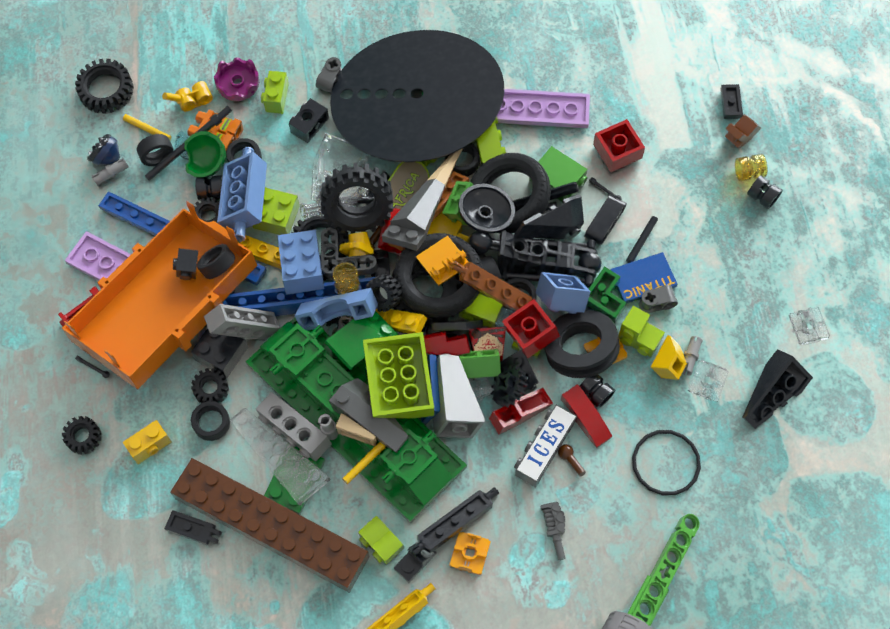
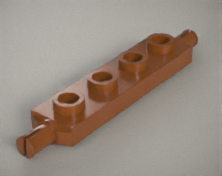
M457 261L452 263L451 268L460 273V281L515 312L532 300L531 296L472 262H467L464 266Z

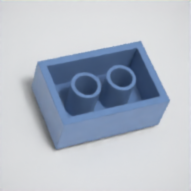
M316 230L278 235L282 279L286 295L324 289Z

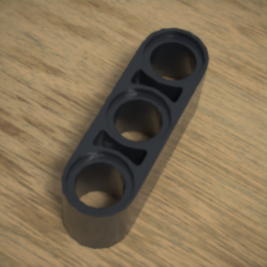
M610 194L587 228L584 237L588 240H595L596 244L601 246L624 212L627 203Z

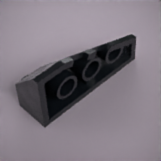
M581 195L568 197L562 201L563 204L559 207L553 205L543 215L538 213L523 221L514 236L516 238L534 237L542 239L576 237L584 224Z
M777 349L765 364L742 417L756 429L769 419L777 408L787 405V401L791 397H797L801 394L813 377L792 355Z

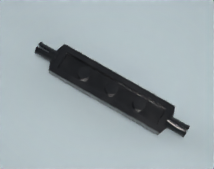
M493 487L487 493L480 490L418 534V543L410 548L413 556H416L423 549L431 554L489 511L493 505L491 499L499 494L498 489Z

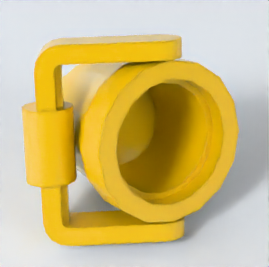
M367 232L349 234V242L341 244L339 252L348 257L374 254Z

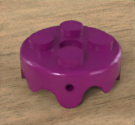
M236 57L230 63L220 61L217 72L214 75L218 92L222 97L231 101H242L250 98L255 94L260 83L258 71L251 59L245 61ZM236 79L242 80V82L239 84L233 83Z

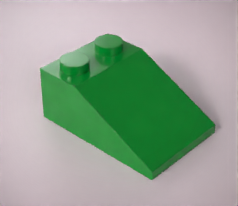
M375 311L373 317L359 320L353 319L329 337L325 344L352 370L366 363L363 340L399 334Z

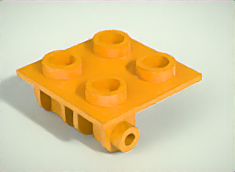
M448 236L416 256L438 286L459 273L451 268L454 261L463 266L468 262L465 258L467 257L466 253L463 250L460 251Z

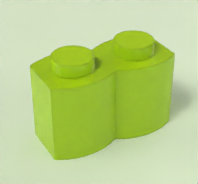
M377 516L358 531L360 536L358 540L365 548L370 547L374 551L372 556L379 563L383 561L387 565L404 549L402 542Z

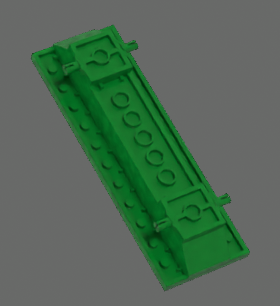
M294 317L259 347L260 349L245 362L290 407L321 430L318 422L321 415L328 414L335 424H337L340 414L333 410L329 402L331 397L341 385L357 378L369 385L367 370L361 365L350 370L325 344V341L330 336L320 325L313 330L307 331L298 324ZM395 418L409 438L397 453L386 447L359 474L411 523L467 468V464L436 437L437 435L432 430H429L418 418ZM338 434L336 439L330 440L332 443L331 447L352 467L375 447Z

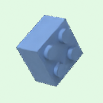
M541 272L536 289V294L549 310L553 312L562 310L572 314L585 312L591 292L576 276Z

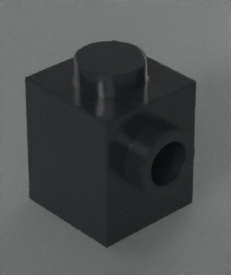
M179 248L178 258L173 260V270H176V277H180L182 280L196 279L198 250Z

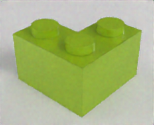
M633 306L621 324L618 338L622 344L637 349L641 355L652 357L661 343L665 332L648 323L650 314Z

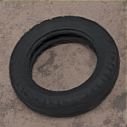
M505 153L489 159L478 168L470 181L473 185L491 184L496 178L509 172H520L531 178L533 189L529 201L524 207L515 212L512 223L505 229L506 232L511 234L517 231L523 221L538 213L543 215L551 194L550 180L543 166L532 157L521 153Z
M428 234L417 251L405 248L395 266L394 278L397 280L395 283H400L401 285L398 289L402 290L400 295L403 302L412 310L424 316L443 318L458 314L469 307L480 292L463 283L462 287L454 294L443 298H433L422 294L414 286L412 272L415 265L419 262L416 256L446 236L452 240L460 251L463 250L466 253L467 257L465 258L468 262H472L483 269L481 260L473 247L463 239L451 234Z

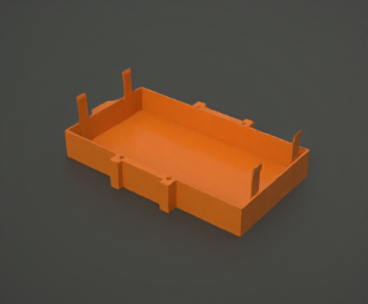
M186 201L189 211L183 208L145 247L137 243L132 248L133 253L107 279L102 277L97 282L101 290L68 322L64 321L65 325L62 327L72 343L137 390L178 347L186 352L192 346L190 341L207 324L204 316L219 304H223L222 302L258 266L252 251L238 243L233 229L228 226L224 228L215 221L205 222L201 220L196 214L194 205ZM219 244H226L235 255V260L231 267L214 279L205 278L197 268L196 279L182 280L180 277H176V270H173V260L178 258L179 248L198 250V261L208 250Z

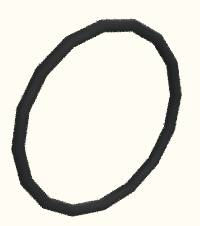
M656 430L645 435L636 444L632 455L633 470L639 482L649 491L659 495H678L689 490L697 481L701 470L700 455L694 443L685 435L673 430ZM657 434H672L682 438L691 446L696 456L697 469L694 478L686 487L677 491H660L652 488L641 478L637 470L636 456L640 446L648 438Z

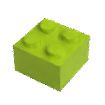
M265 187L262 221L253 225V229L277 235L290 234L300 207L298 196Z

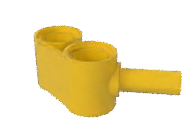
M204 81L195 83L192 86V92L189 88H181L175 94L164 92L162 95L164 100L176 101L184 112L206 105L213 100V96Z

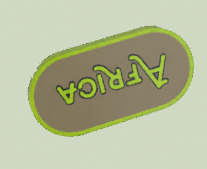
M401 162L388 179L391 182L393 191V208L401 209L429 179V172L421 162Z

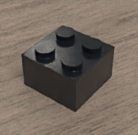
M207 328L192 349L191 354L195 361L209 369L214 368L216 371H221L225 378H228L248 349V345L244 338L211 334Z

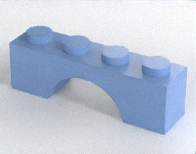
M368 288L301 303L295 318L298 324L308 331L343 315H350L354 320L373 317L378 303L372 289Z

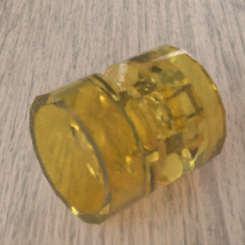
M757 154L752 155L750 159L747 156L736 158L735 172L738 180H751L752 177L757 179L760 175L766 177L768 167L765 156Z
M345 262L338 264L334 268L333 280L339 295L359 291L360 282L356 266Z

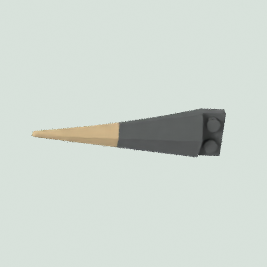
M462 149L450 154L392 218L389 227L382 235V242L416 251L420 248L426 239L440 198Z

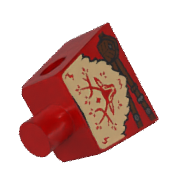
M505 327L470 329L469 341L472 351L498 349L501 362L504 353Z

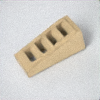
M341 413L336 424L338 434L376 446V437L371 432Z

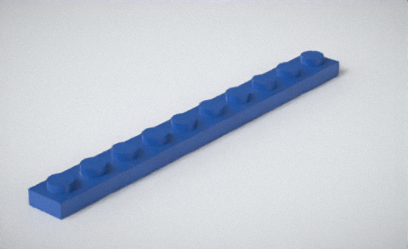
M109 191L98 205L101 210L154 236L170 222ZM258 263V266L244 279L254 285L259 284L267 271L266 267Z

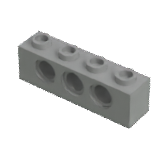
M219 304L204 316L207 328L211 334L265 341L280 329L274 312Z
M273 392L256 408L259 414L258 419L264 425H271V429L279 437L281 435L286 437L285 441L291 447L297 446L300 449L299 452L306 459L310 457L316 462L332 445L327 435L323 434L321 430ZM309 437L307 441H303L304 438Z

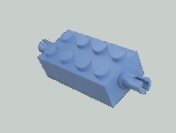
M250 147L243 148L241 157L224 164L217 223L224 228L228 226L233 229L238 242L245 240L246 228L262 221L267 163L254 153V150Z

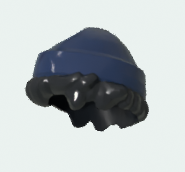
M110 134L99 137V143L92 146L93 151L88 152L87 160L98 166L111 165L120 159L118 140Z

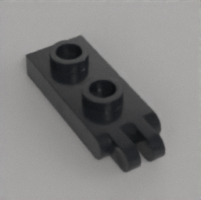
M172 510L164 528L168 532L208 545L209 542L218 544L219 540L212 537V535L221 536L222 534L221 531L215 529L216 525Z

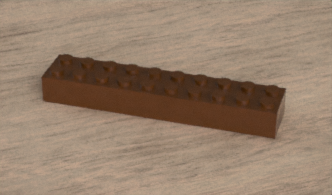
M191 458L170 492L176 500L348 593L352 590L370 557L367 550L194 458Z

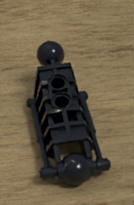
M503 230L500 232L499 240L492 239L489 233L479 231L473 232L468 240V244L473 247L477 254H484L489 250L498 251V268L501 279L505 282L513 278H524L528 281L539 282L541 272L583 277L578 279L587 288H590L602 266L601 258L596 250V241L592 239L588 240L587 243H573L550 239H535L534 237L516 238L514 234ZM575 256L580 257L578 266H574ZM556 257L555 262H547L546 258Z

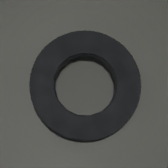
M585 310L584 313H566L553 321L560 337L545 346L544 349L548 363L559 374L570 378L592 377L607 370L617 359L620 350L618 332L614 322L608 316L597 311ZM580 333H591L601 339L600 344L586 354H570L562 348L568 338Z

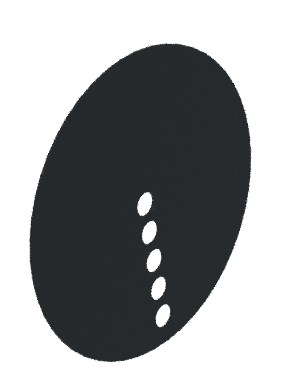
M408 31L383 38L357 53L338 75V81L334 83L331 92L330 107L336 128L358 150L370 156L388 161L421 162L452 154L479 138L491 126L501 109L504 98V79L494 57L475 41L447 31ZM398 89L406 92L402 98L393 97V93ZM415 89H420L423 91V95L420 98H413L410 95L411 92ZM344 90H351L353 92V96L348 99H343L340 94ZM361 90H369L371 92L370 96L365 99L359 98L358 93ZM379 90L388 91V95L385 98L380 99L375 96Z

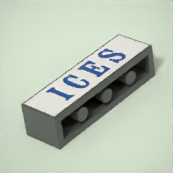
M557 404L553 410L549 409L544 417L546 422L543 426L539 425L534 433L536 438L533 442L529 441L524 451L526 454L523 459L519 457L514 466L516 469L515 476L536 488L557 454L559 447L563 444L574 426L577 416Z

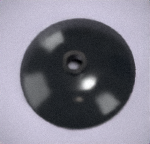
M476 184L470 186L462 193L459 199L458 209L461 218L476 231L498 233L509 227L513 221L515 207L512 199L505 191L494 185Z

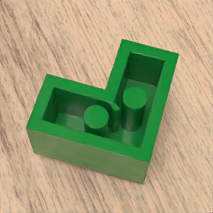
M604 266L589 288L591 292L586 306L608 316L615 324L624 311L626 302L612 294L620 283L621 276Z

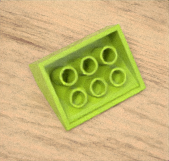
M423 332L363 340L373 418H421L434 416V403Z

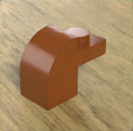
M744 114L735 125L730 123L725 128L729 131L725 137L737 148H740L749 142L761 127Z

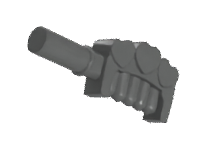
M557 501L543 504L540 508L541 511L543 510L544 518H546V527H548L547 537L553 538L557 559L564 560L566 557L560 537L561 534L565 533L564 512L561 511Z

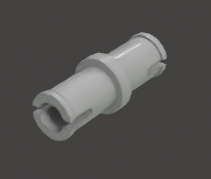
M122 157V159L110 166L106 165L105 169L92 175V178L97 186H99L111 177L115 178L116 174L129 168V166Z
M691 336L688 348L684 351L683 355L687 362L682 372L684 375L686 370L688 371V376L692 375L695 362L699 359L698 352L703 342L700 337H697L695 341L696 336Z
M328 414L321 415L318 419L321 432L327 435L329 440L336 439L338 431L336 430L335 422Z

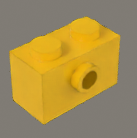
M155 420L123 441V444L136 463L140 464L172 441L159 422Z

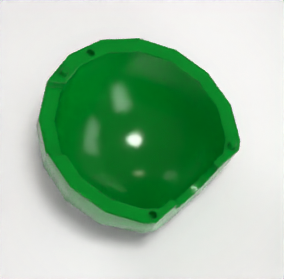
M200 131L192 134L185 141V150L188 154V163L185 166L188 174L194 177H210L223 167L226 149L218 136L207 131Z

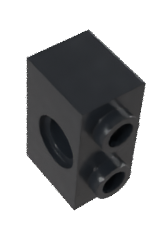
M310 98L307 103L301 106L296 116L294 115L290 119V132L306 143H309L329 119L328 108Z

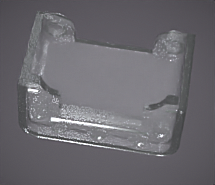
M325 133L313 161L311 200L321 202L320 191L322 182L325 183L327 175L333 176L335 168L340 171L342 170V165L347 164L349 168L353 167V163H358V167H362L367 163L369 156L352 146L347 140ZM359 186L350 187L340 194L339 199L340 201L361 200L367 196L369 189Z

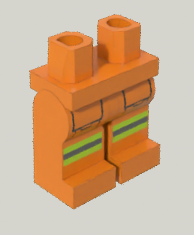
M208 110L207 113L198 111L195 120L200 125L199 127L190 125L187 130L188 136L197 132L210 121V117L215 114L214 111ZM225 117L222 119V123L218 126L215 125L208 131L220 138L226 150L233 141L239 139L244 130L242 121L236 118L232 120Z

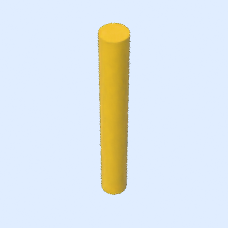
M127 114L123 116V121L152 135H166L171 140L170 135Z
M379 442L342 480L349 484L386 446Z

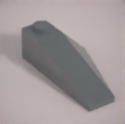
M358 378L341 385L329 400L335 412L348 416L376 437V440L395 453L399 451L409 438L395 418H373L369 385Z

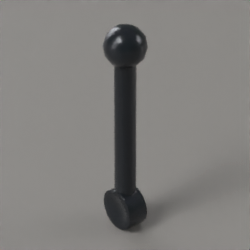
M591 177L589 182L592 185H596L607 194L622 200L620 195H615L598 183L595 178Z
M76 356L75 359L78 362L99 372L104 378L110 376L108 371H103L80 356Z

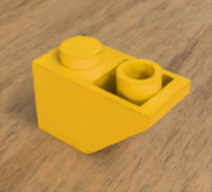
M667 335L651 368L660 378L679 380L687 362L679 344L670 335Z

